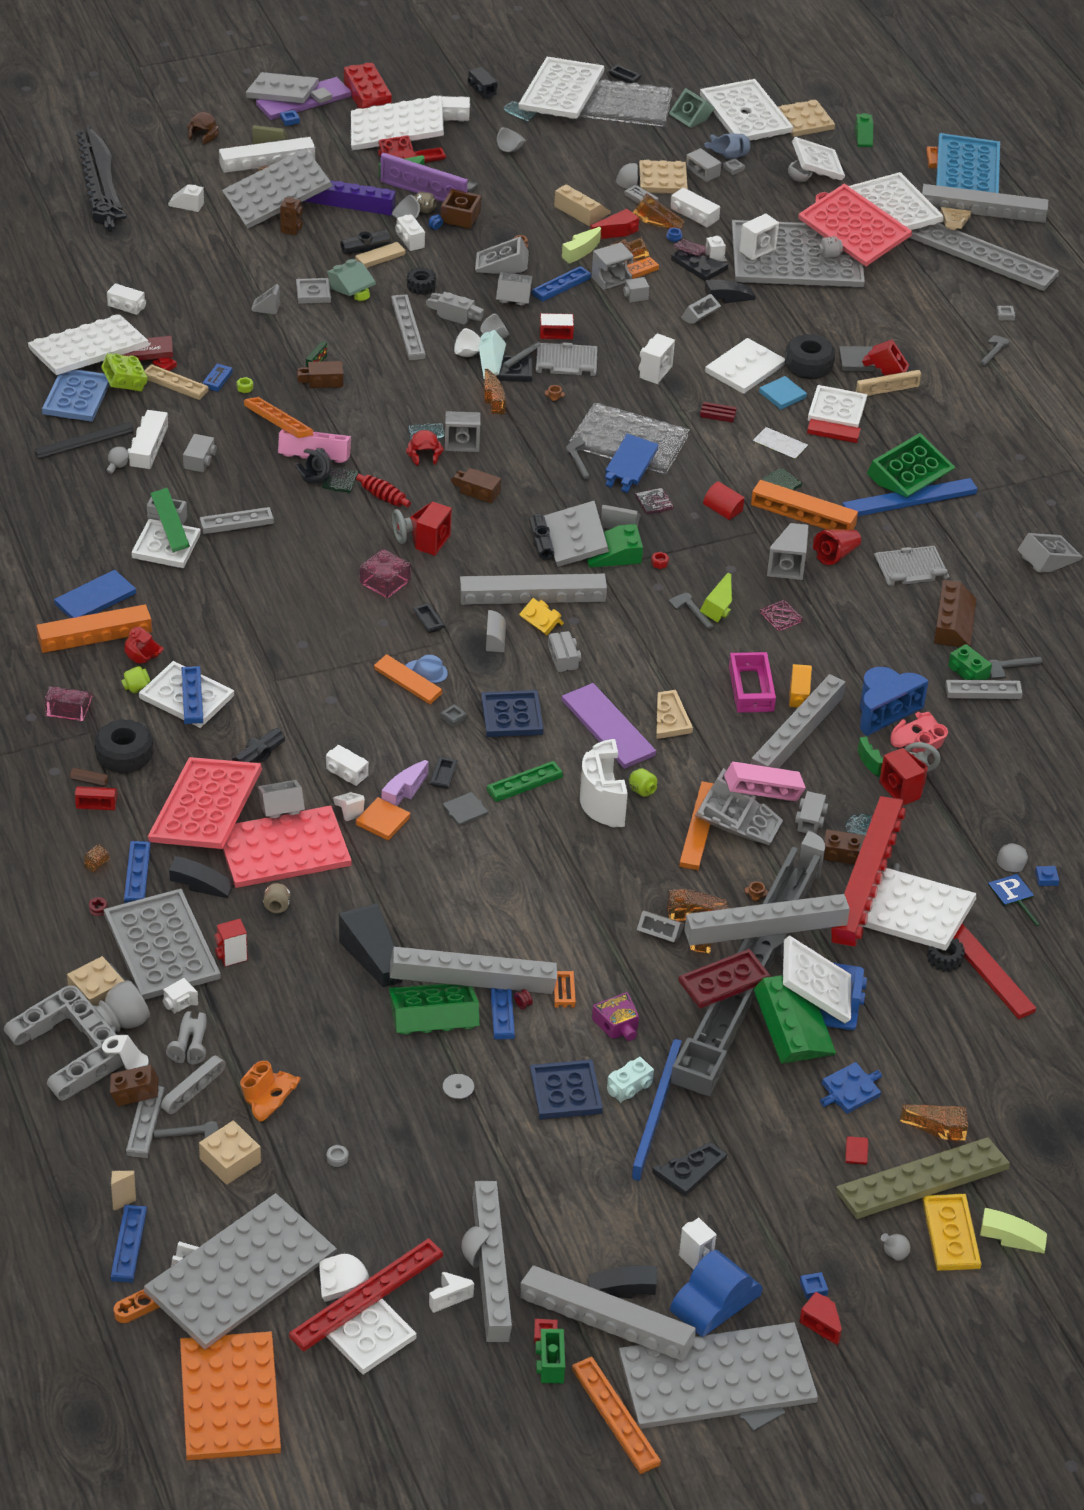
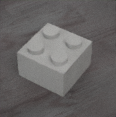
M297 780L258 786L261 810L269 818H278L283 813L295 815L299 814L300 810H305L302 787Z

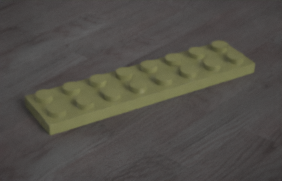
M987 1137L836 1186V1193L854 1217L859 1219L1008 1170L1010 1162Z

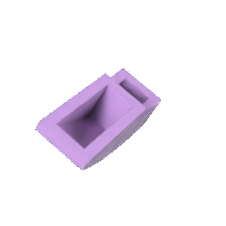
M424 760L414 764L396 775L382 789V799L395 806H398L404 797L412 799L428 776L429 761Z

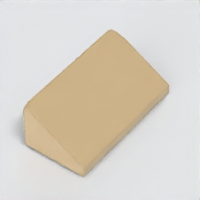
M112 1171L113 1210H118L136 1201L134 1171Z

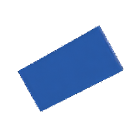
M113 570L54 599V604L69 618L96 614L136 594V588L116 570Z

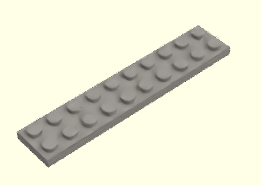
M940 223L924 226L920 229H913L912 236L909 237L1042 291L1059 274L1057 269L958 230L948 229Z

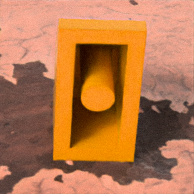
M793 664L789 690V707L798 708L810 696L812 666Z

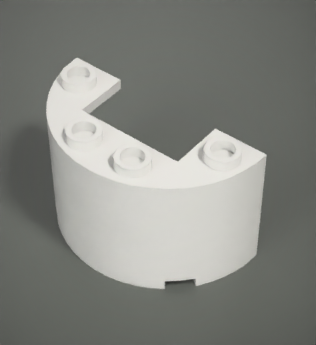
M610 739L597 743L591 751L586 752L584 755L580 803L587 815L595 821L610 827H625L627 789L624 780H615L614 758H618V750L615 739Z

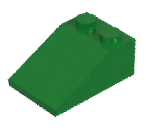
M637 524L619 525L605 531L604 535L609 552L586 558L589 568L642 564L643 545Z

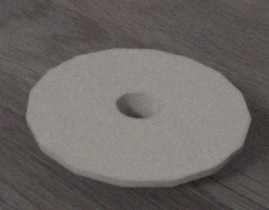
M454 1074L444 1080L443 1090L449 1097L463 1099L472 1094L474 1083L466 1075Z

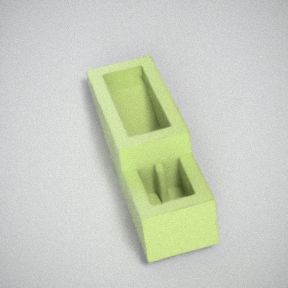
M597 227L574 235L572 241L563 244L562 258L567 263H572L589 254L600 243L601 228Z
M985 1208L980 1236L1001 1239V1245L1045 1253L1047 1233L1018 1217Z

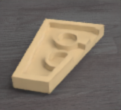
M945 207L940 209L945 227L951 230L961 229L971 217L972 212Z
M677 691L658 692L656 739L692 733V724Z

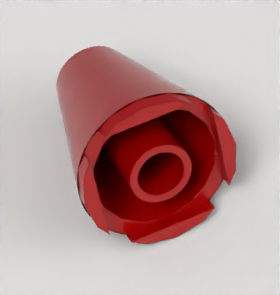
M822 530L813 539V549L818 554L816 557L825 565L836 564L861 544V536L856 530Z

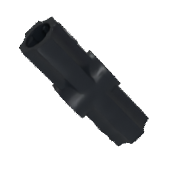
M387 230L375 233L363 231L357 237L340 241V246L343 254L356 251L365 253L371 251L374 247L389 244L390 236Z
M534 514L529 519L534 537V546L537 548L540 558L549 560L554 556L550 528L547 526L544 516Z
M275 728L259 739L254 737L249 740L244 750L232 757V761L255 763L260 760L263 762L268 759L273 749L285 742V736L280 729Z

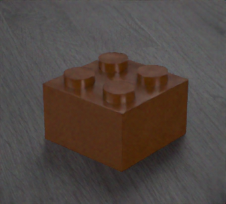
M451 189L441 205L443 222L471 229L481 212L482 195Z

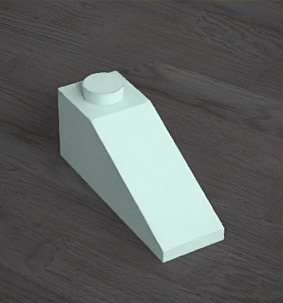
M495 330L484 333L479 343L483 378L485 381L499 374L506 343Z

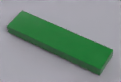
M168 488L152 492L151 497L172 552L189 548L188 539Z
M554 761L489 784L487 785V792L495 802H499L563 778V772Z

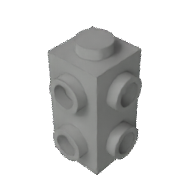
M807 791L805 799L801 798L799 806L801 812L797 811L795 823H798L797 831L803 833L810 831L817 834L818 828L823 827L824 817L822 815H826L828 804L825 803L826 795Z

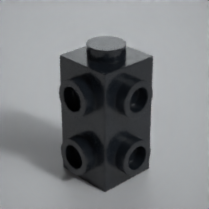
M483 67L469 70L468 84L482 98L497 95L498 83Z

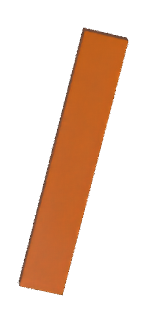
M260 397L244 400V406L297 438L313 436L311 428Z
M701 782L679 867L699 870L711 824L697 818L695 814L714 783Z
M591 1356L573 1364L572 1371L638 1472L642 1474L660 1466V1458L593 1357Z

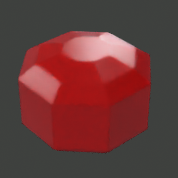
M663 552L654 553L651 557V564L658 569L666 568L669 564V557Z

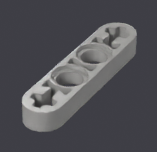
M216 1055L211 1057L164 1097L161 1108L169 1114L177 1112L223 1072L226 1062Z

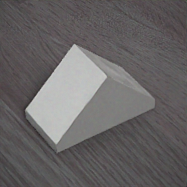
M274 285L256 298L251 310L253 312L277 314L280 305L279 285Z

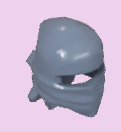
M741 133L723 134L720 137L712 134L710 135L712 142L704 144L706 148L723 154L727 159H737L746 156L751 146L749 138Z

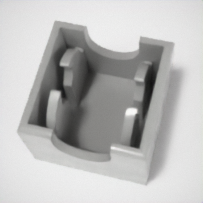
M622 243L594 250L592 278L603 290L625 284L626 280L632 279V274L627 268V260L632 264L633 254Z

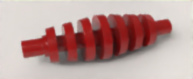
M357 475L356 480L362 483V487L378 499L398 507L404 505L408 508L411 505V501L406 499V495L389 482L371 475Z

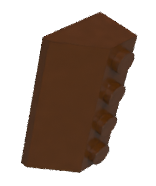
M943 580L934 637L935 644L962 647L965 644L969 647L971 646L976 598L961 582Z

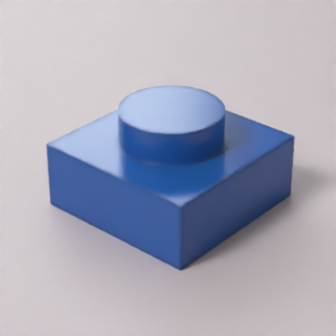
M295 110L280 112V118L285 126L300 123V118Z
M1036 866L1035 874L1038 886H1058L1059 877L1056 866Z
M822 1272L800 1276V1284L806 1299H810L815 1292L822 1296L828 1295V1287Z

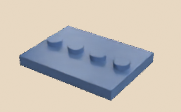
M76 369L59 374L42 408V414L93 422L110 385L105 374Z

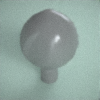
M114 447L109 451L108 461L110 465L106 470L108 473L112 474L116 468L126 466L129 454L125 447Z
M887 1233L881 1236V1240L884 1242L885 1253L895 1261H901L909 1255L911 1246L905 1236L901 1234L889 1236Z

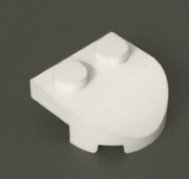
M349 1254L336 1255L323 1259L319 1263L321 1293L325 1302L344 1296L369 1279L368 1271L362 1262Z

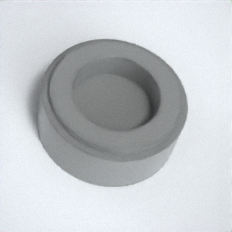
M341 1145L330 1147L327 1150V1162L334 1167L345 1165L348 1162V1150Z

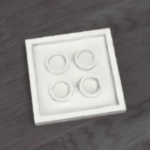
M794 137L792 143L801 167L804 170H810L819 175H826L834 180H843L845 174L834 149Z
M818 385L808 414V421L816 419L859 427L867 394Z
M149 519L132 550V558L184 568L201 531L199 528L182 525L190 547L173 553L161 521Z
M380 1299L326 1337L362 1374H365L416 1339V1332L383 1299Z

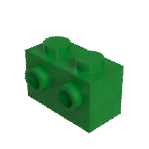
M965 644L950 653L948 667L964 680H986L990 678L992 664Z
M541 1329L540 1341H536V1355H540V1360H536V1374H541V1383H564V1329Z

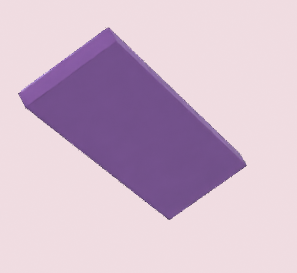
M337 77L320 81L314 89L315 91L324 87L332 94V99L319 104L310 95L304 103L259 99L256 100V105L270 120L280 118V112L295 110L297 113L350 97L351 91Z
M386 153L381 155L380 182L414 193L420 191L432 193L436 200L444 202L451 189L467 192L468 179Z
M594 683L562 696V702L599 742L615 739L618 750V758L615 759L624 769L656 756V750Z

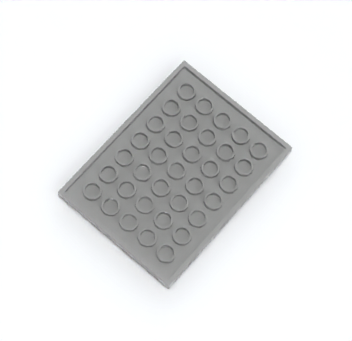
M732 220L735 282L864 287L863 264L845 251H842L838 257L824 258L818 252V244L825 237L807 224L779 222L776 249L751 260L739 251L742 224L748 221Z

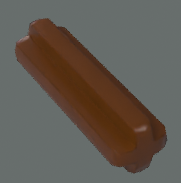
M72 768L70 772V778L103 786H106L108 782L107 774L79 768Z

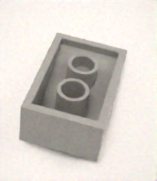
M521 236L477 252L475 271L478 273L500 274V272L513 274L524 272L528 268L529 251Z
M500 272L496 299L501 303L514 301L517 305L529 303L533 276Z
M1028 533L1018 548L1022 558L1029 561L1033 565V569L1040 573L1052 572L1082 559V556L1061 535Z

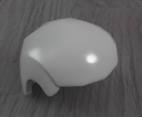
M798 160L792 162L788 167L790 177L800 183L806 182L813 174L810 170H804Z
M1014 843L1004 845L997 857L998 865L1009 872L1022 871L1028 860L1026 849Z

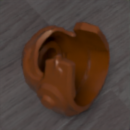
M208 112L196 113L187 125L189 140H192L195 131L209 130L203 135V144L215 139L219 133V126L216 124L215 118Z

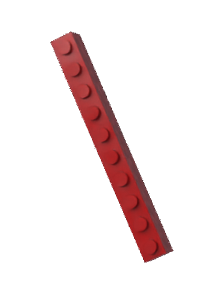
M882 796L879 798L844 893L850 908L848 922L845 926L831 928L832 943L855 947L858 939L862 938L863 925L867 924L868 912H871L873 907L872 899L877 897V885L882 883V871L885 872L887 869V858H891L892 845L895 846L896 833H899L901 830V819H905L906 808H903V800Z

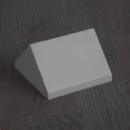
M602 505L601 525L602 528L607 529L627 524H637L638 526L641 514L634 510Z

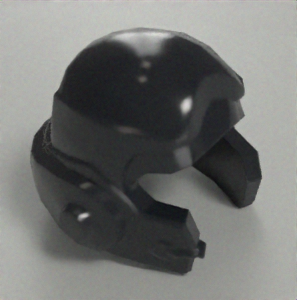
M317 448L316 450L305 449L304 453L309 454L305 462V468L302 464L296 463V469L306 482L320 483L325 481L332 470L330 456L323 448Z

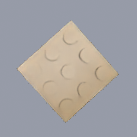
M817 100L797 102L778 107L793 126L791 132L793 137L835 129V123Z
M639 160L640 188L649 193H676L682 188L687 189L686 162Z

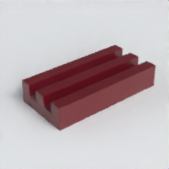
M703 402L700 417L733 423L737 407Z

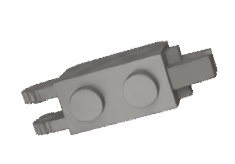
M434 292L430 299L426 301L428 307L437 310L440 318L460 324H466L470 319L481 321L484 316V309L475 306L474 300L452 293L444 292L443 294H437Z

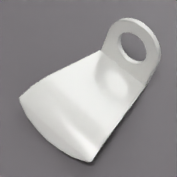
M128 1035L111 1036L102 1044V1049L105 1053H120L126 1070L148 1065V1056L139 1051ZM111 1041H118V1045L116 1047L111 1049L107 1048L108 1044Z

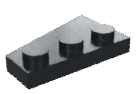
M679 250L671 255L672 261L704 281L710 280L728 270L727 263L700 254L695 255Z
M710 1142L689 1151L688 1155L680 1159L674 1158L662 1167L660 1165L654 1167L652 1174L686 1197L726 1160L727 1153Z

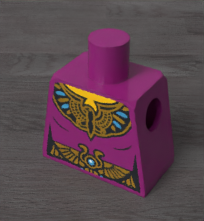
M628 992L593 1005L592 1020L610 1038L615 1039L624 1036L627 1041H632L636 1038L639 1016Z

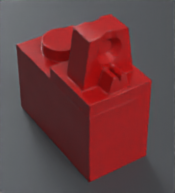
M893 339L873 346L872 350L862 360L865 367L874 364L877 369H881L882 374L885 376L904 373L909 367L908 362Z

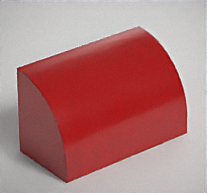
M717 481L706 493L703 504L730 520L743 511L745 497Z
M77 786L75 791L76 809L115 810L118 790L117 788Z

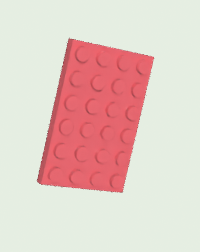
M846 184L841 185L799 213V219L822 236H836L841 240L843 251L864 266H868L912 236V230Z
M189 757L148 835L149 842L223 849L262 771L261 763Z
M332 806L304 810L295 815L283 814L278 818L267 817L236 823L222 849L235 888L351 866V857Z

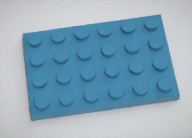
M939 133L936 185L999 193L1000 141Z

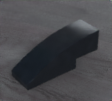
M729 280L705 281L706 295L712 294L716 300L722 299L724 304L755 300L756 298L752 289L744 284Z
M175 856L169 869L170 881L187 884L190 891L228 898L234 885V881L218 871L201 863Z
M626 1266L589 1274L588 1286L617 1298L633 1299V1293L655 1295L657 1266Z

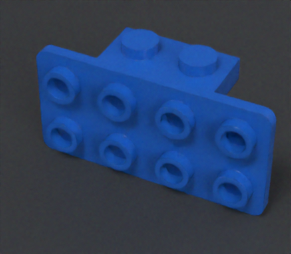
M834 963L851 974V1020L844 1023L820 1007L819 1009L826 1026L855 1030L859 1004L864 1005L865 993L861 991L866 989L867 978L863 977L864 969L862 967Z

